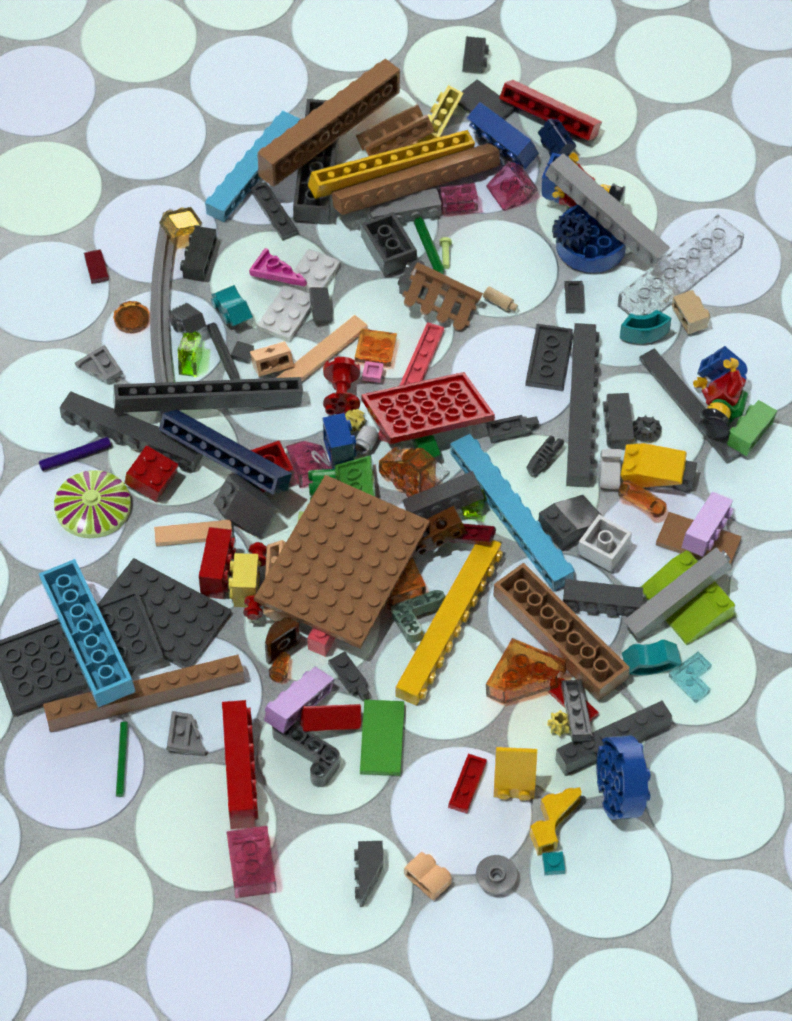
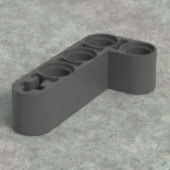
M293 724L284 733L272 726V736L277 742L313 763L310 767L311 783L316 787L325 786L340 767L339 750L309 731H303L302 727L297 724ZM301 738V740L295 741L294 739ZM311 748H318V750H316V751H312V750H310V749H311ZM328 758H334L335 760H333V761H328L327 759H328ZM323 773L322 776H316L315 774Z

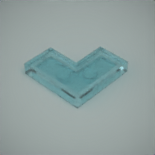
M698 651L669 673V677L697 703L711 691V688L699 677L708 671L712 664Z

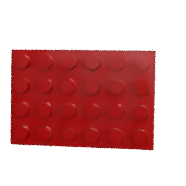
M465 372L365 393L361 396V401L390 444L495 421L494 412Z

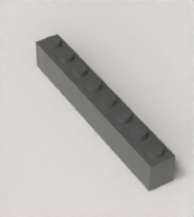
M72 391L69 392L59 407L61 418L64 421L72 422L83 429L94 431L100 436L111 438L117 443L121 442L134 450L142 451L147 445L179 464V467L183 470L194 472L204 456L161 432L156 425L126 413H114V408Z

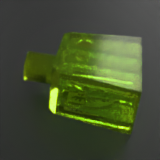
M198 332L183 333L178 346L179 375L193 377L198 375L203 353L202 336Z

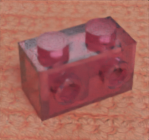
M475 183L440 187L443 215L478 211L479 199Z

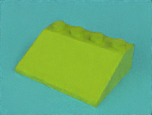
M688 550L672 558L640 586L643 587V595L649 601L698 561ZM714 581L665 621L681 640L688 645L732 618L736 605Z

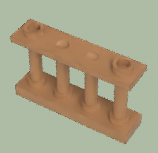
M416 104L355 136L362 151L365 150L368 156L405 147L435 131L427 114L423 116L419 105Z

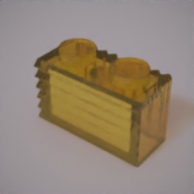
M181 207L174 211L167 210L159 221V224L163 227L169 238L188 235L194 231L195 226H202L203 224L192 207Z

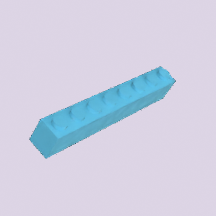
M282 111L274 118L272 124L265 128L262 136L255 140L252 148L247 150L241 161L236 163L231 173H228L225 180L216 187L215 192L207 197L205 201L207 215L222 222L228 219L250 192V188L255 186L261 179L258 172L257 152L285 133L288 128L297 124L300 118L285 111Z

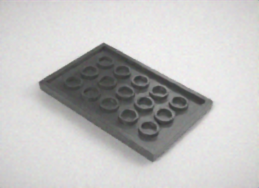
M135 558L130 561L99 602L101 603L137 589L164 659L180 668L194 665L231 615V609Z

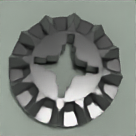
M638 416L633 421L634 436L637 439L650 442L660 436L662 426L659 420L654 419V416ZM644 425L650 426V430L647 428L643 429Z

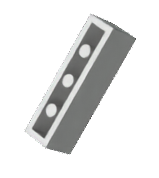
M437 188L419 191L367 207L370 220L394 212L400 223L414 221L420 217L423 219L441 216L442 211Z

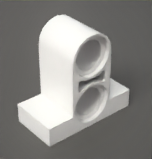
M621 449L601 450L600 489H620Z

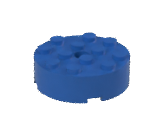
M575 205L562 214V217H565V213L569 216L572 213H575V216L581 214V219L587 218V223H591L592 229L589 241H585L584 246L579 244L578 248L572 245L570 249L567 244L562 247V242L556 243L555 241L557 253L567 265L583 272H604L615 267L624 258L627 247L594 217L590 216L580 205Z
M631 735L606 737L602 740L603 746L598 748L596 761L597 785L599 793L603 792L604 802H602L604 811L612 820L639 818L645 811L647 801H650L648 781H650L651 774L650 770L646 767L643 745Z

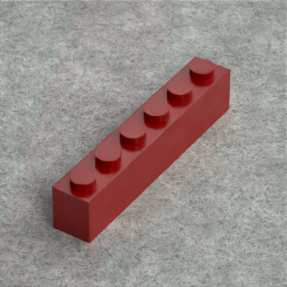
M513 79L504 83L499 99L545 121L550 118L560 120L567 131L588 141L597 137L602 121Z

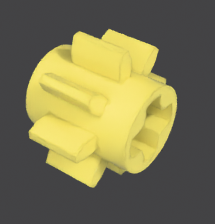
M359 409L349 410L345 414L346 420L351 422L352 431L350 432L360 431L366 424V419L363 417L365 413Z
M561 710L555 714L551 713V719L547 722V726H552L550 733H556L559 737L564 733L569 734L566 713Z

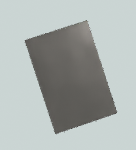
M478 79L461 91L463 95L457 104L470 114L478 103L481 102L502 119H505L515 111L514 105L499 99L500 95Z

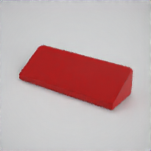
M361 705L303 706L300 725L305 732L360 729Z

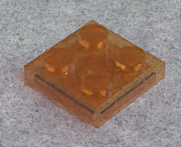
M361 328L355 353V362H375L391 367L397 333Z

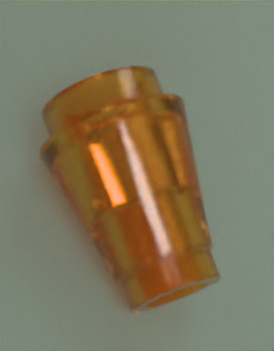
M281 652L269 668V677L275 682H282L288 676L291 659L288 653Z

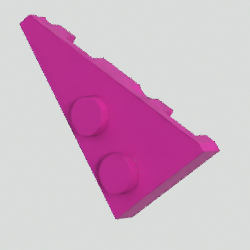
M267 248L263 249L249 269L250 276L304 287L307 285L306 279L300 273L296 274L291 266L281 261L278 256L271 255Z

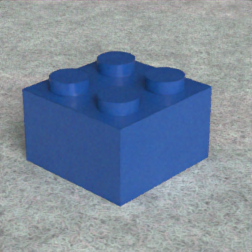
M345 413L323 417V440L331 468L335 469V465L352 461L357 456L355 449L356 439L354 435H351V422L346 420Z

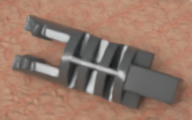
M550 435L526 466L529 475L536 476L547 466L564 445L563 439L557 438L555 441L554 436Z

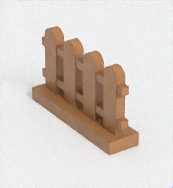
M417 262L409 278L412 281L408 291H404L402 294L405 297L404 305L410 308L415 303L420 304V312L423 315H429L431 311L438 313L436 319L439 323H445L449 318L454 321L453 328L456 331H461L464 326L468 327L470 324L467 321L471 310L475 311L476 304L481 300L483 293ZM422 287L428 289L424 300L418 297ZM438 294L445 297L441 307L434 305ZM455 302L461 305L457 315L451 313Z

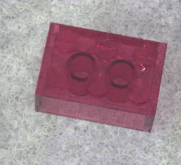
M268 826L226 831L235 898L276 893V880Z

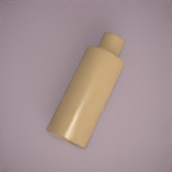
M490 286L483 293V298L507 311L510 309L516 311L518 309L514 299Z

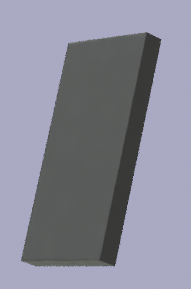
M536 324L525 386L562 391L573 329Z

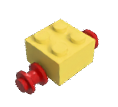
M255 542L249 546L248 551L250 554L235 553L234 561L230 562V599H233L234 607H246L243 614L250 620H257L263 616V610L260 608L263 605L254 601V597L259 590V567L266 565V557L264 555L267 554V546L261 542Z

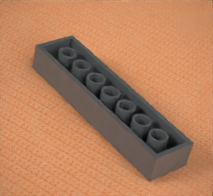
M307 99L305 117L314 109L323 105L326 100ZM339 139L298 169L293 203L294 221L329 223L332 194L315 199L308 187L311 172L336 165Z

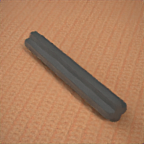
M215 322L209 323L207 330L229 379H240V375Z

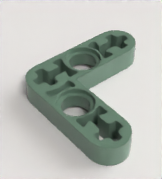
M433 590L398 602L391 607L392 617L408 642L415 643L423 639L422 626L415 616L440 608L445 599L443 591Z

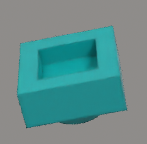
M563 851L542 853L544 876L565 874Z

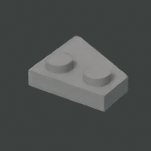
M105 345L74 362L78 369L106 383L123 375L121 368Z
M172 711L166 750L205 756L206 749L202 745L200 733L195 727L192 714Z

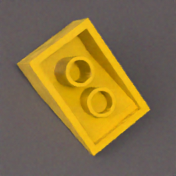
M646 443L627 444L620 476L628 489L681 485L687 452Z
M496 747L493 797H498L502 800L509 798H518L523 801L534 799L537 749Z

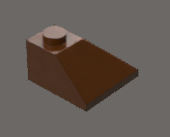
M285 617L281 621L274 622L269 628L265 639V654L268 665L300 644L299 623L296 620Z

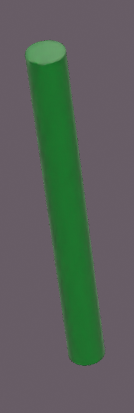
M125 721L120 722L116 797L124 796L128 722Z

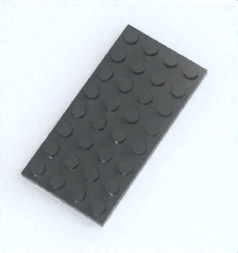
M137 589L97 604L128 671L164 658ZM58 619L0 640V681L13 715L88 687Z

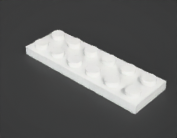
M308 248L293 270L296 274L300 273L306 279V287L285 283L258 322L257 330L289 343L312 309L309 296L310 287H327L340 267V261Z

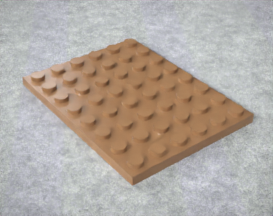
M325 475L256 593L254 601L361 649L425 534L430 521Z

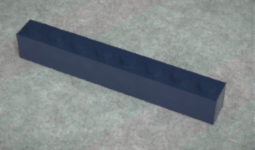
M178 409L163 413L159 427L161 432L273 495L288 491L292 473Z

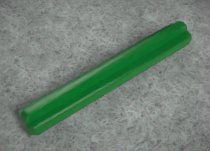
M421 217L416 218L414 225L432 268L444 274L445 269L424 219Z

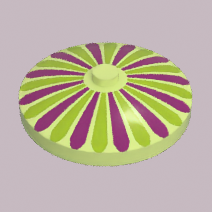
M100 470L84 471L71 476L62 483L54 498V511L59 524L70 534L82 538H100L115 532L125 523L131 510L130 494L124 482L117 476Z

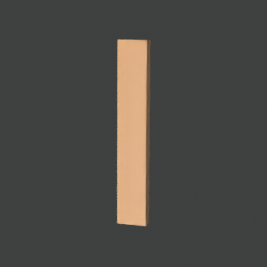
M356 315L352 316L296 361L294 367L286 369L276 378L301 377V381H304L326 361L330 360L366 331L368 325Z

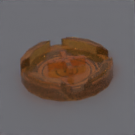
M127 301L120 304L117 310L115 309L113 320L115 326L120 331L134 334L141 332L148 326L150 313L148 308L141 305L140 302Z

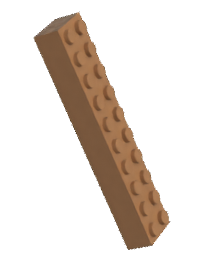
M386 58L383 59L381 62L376 63L369 71L364 72L358 79L352 81L346 88L338 91L331 99L326 100L323 105L314 109L308 116L300 119L293 127L288 128L285 133L275 138L266 147L261 148L257 152L259 176L272 187H275L400 93V69Z

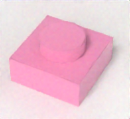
M365 361L362 380L380 383L383 364Z

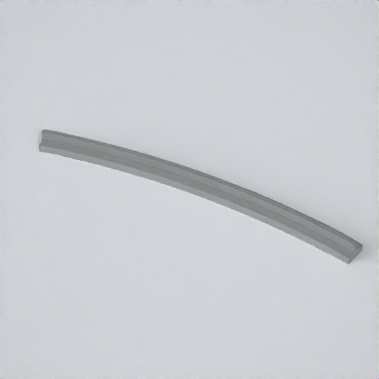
M169 208L168 212L162 213L152 270L150 335L155 383L174 382L169 340V295L173 255L181 215L173 213L172 208ZM160 411L161 419H162L163 413L169 412V411Z

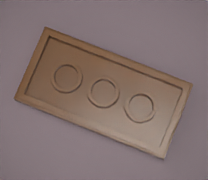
M668 512L656 540V545L680 554L686 551V549L681 547L685 533L694 520ZM721 529L718 539L714 540L711 550H707L704 556L717 547L720 552L724 550L731 559L729 561L731 565L742 536ZM690 552L695 557V559L701 560L703 558L700 555Z

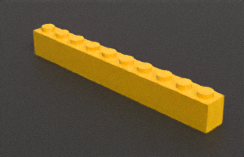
M464 130L311 172L308 187L315 199L331 195V191L474 148L475 141L469 131Z
M493 540L491 546L474 545L395 687V697L416 706L420 699L424 700L428 691L426 688L429 684H433L437 668L441 669L443 666L444 656L446 653H450L453 639L455 637L458 638L460 635L461 625L463 622H467L470 608L475 607L479 592H483L486 587V579L492 576L495 563H499L502 558L503 552L501 551L500 542Z

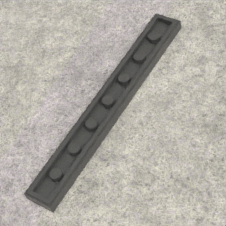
M655 348L639 356L640 362L726 463L742 455V453L727 445L729 437L721 440L714 439L699 429L700 414L706 408Z

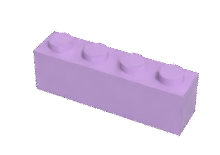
M712 491L685 533L681 548L702 557L707 550L710 551L714 540L718 539L721 529L725 528L727 520L733 514L734 508H731L733 500Z
M316 666L310 671H306L298 681H294L289 689L282 691L276 700L270 701L267 704L264 721L284 733L301 718L303 706H316L331 693L334 678Z

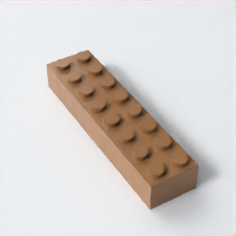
M524 562L494 584L493 596L577 680H581L582 685L598 701L628 679L630 667Z

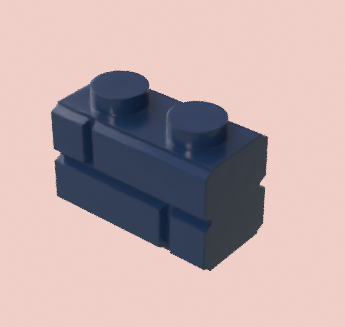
M550 118L538 131L541 137L540 141L543 145L547 146L550 156L552 153L560 155L564 153L566 156H569L570 152L576 147L575 142L560 120Z

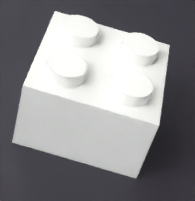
M599 514L580 539L578 554L611 572L631 545L632 532Z

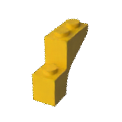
M580 787L567 788L561 793H551L541 798L540 808L545 821L539 820L530 825L529 833L538 856L542 855V853L557 850L558 839L555 830L580 804L582 794Z

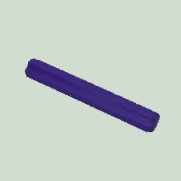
M105 437L39 460V467L42 471L110 448V439Z

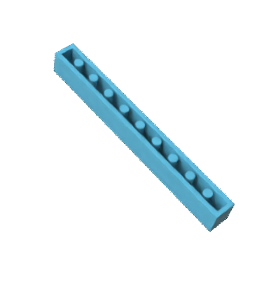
M468 434L450 444L451 456L465 474L471 471L474 472L484 500L554 592L563 587L565 579L573 580L575 571L570 562L567 563L562 551L555 547L550 535H546L543 531L541 523L538 520L536 521L532 516L531 510L523 505L519 494L514 493L509 481L504 479L500 469L492 464L490 456L487 452H483L478 440L474 439L471 434Z

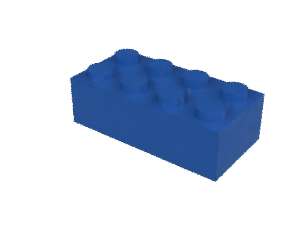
M481 102L467 116V120L470 123L469 127L474 130L473 133L480 139L482 137L486 139V143H490L498 148L499 153L505 158L507 156L512 159L511 162L517 167L522 166L526 169L539 154L531 139Z

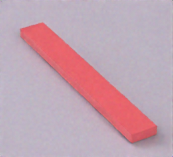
M429 322L426 323L399 386L423 381L444 333L443 326ZM380 429L377 439L389 443Z

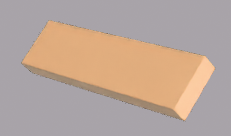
M231 520L154 527L156 547L206 542L209 527L232 530Z

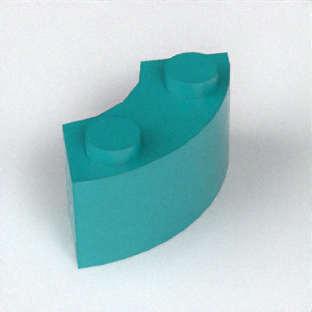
M235 285L211 294V303L214 308H218L225 324L235 326L253 318L246 300L240 296Z
M657 309L647 315L630 313L621 324L619 338L629 343L640 344L657 341L670 331L672 318Z
M664 639L652 644H633L622 652L623 661L630 667L629 674L653 675L669 671L681 665L677 644Z

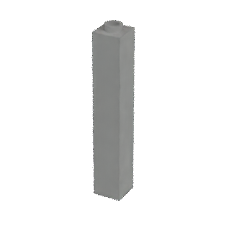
M716 547L623 620L626 626L638 640H641L731 569L730 557L724 550L720 552Z

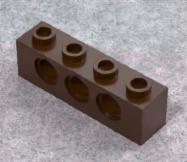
M454 506L427 519L430 521V524L410 561L467 533Z

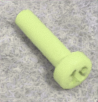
M442 237L439 240V245L442 246V264L445 269L450 267L449 246H451L452 240L449 237Z

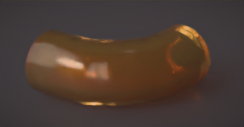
M625 480L619 487V497L651 516L658 518L666 512L667 505L662 499L630 480Z

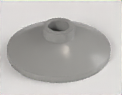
M490 855L479 862L476 868V880L480 887L489 893H505L517 881V868L505 856ZM498 875L500 879H493V876Z

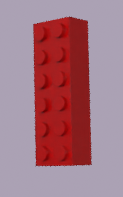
M246 700L222 702L230 829L255 828V820H259L251 707H247Z

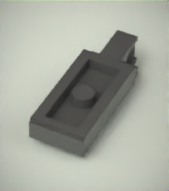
M522 414L486 423L490 442L527 434L531 430L539 428L537 416L527 418V416H522Z
M345 651L328 660L329 666L349 693H357L362 701L369 698L366 679Z

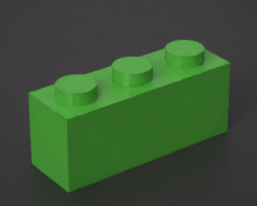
M758 399L754 405L751 404L748 407L746 415H742L739 418L737 426L730 429L727 445L747 456L773 424L777 410Z

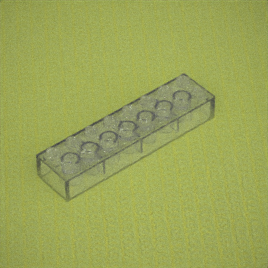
M717 214L619 292L617 307L628 315L630 313L647 315L656 309L660 312L665 311L672 305L674 296L691 290L739 251L743 246L744 233Z

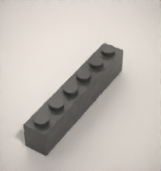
M663 700L592 732V741H572L557 748L555 761L564 776L571 774L597 761L598 748L603 746L602 740L604 738L631 735L640 742L670 728L672 714Z

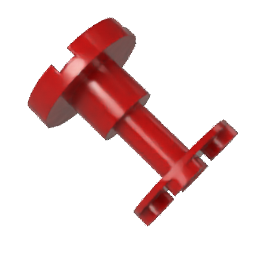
M335 357L334 361L330 363L329 360L326 361L323 365V376L332 383L336 393H332L324 398L323 407L325 412L329 415L346 414L349 410L359 409V398L347 392L351 388V383L360 377L359 363L358 365L355 364V360L349 357Z

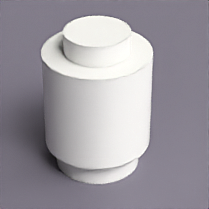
M368 425L361 428L356 437V451L362 454L371 451L379 436L375 427Z

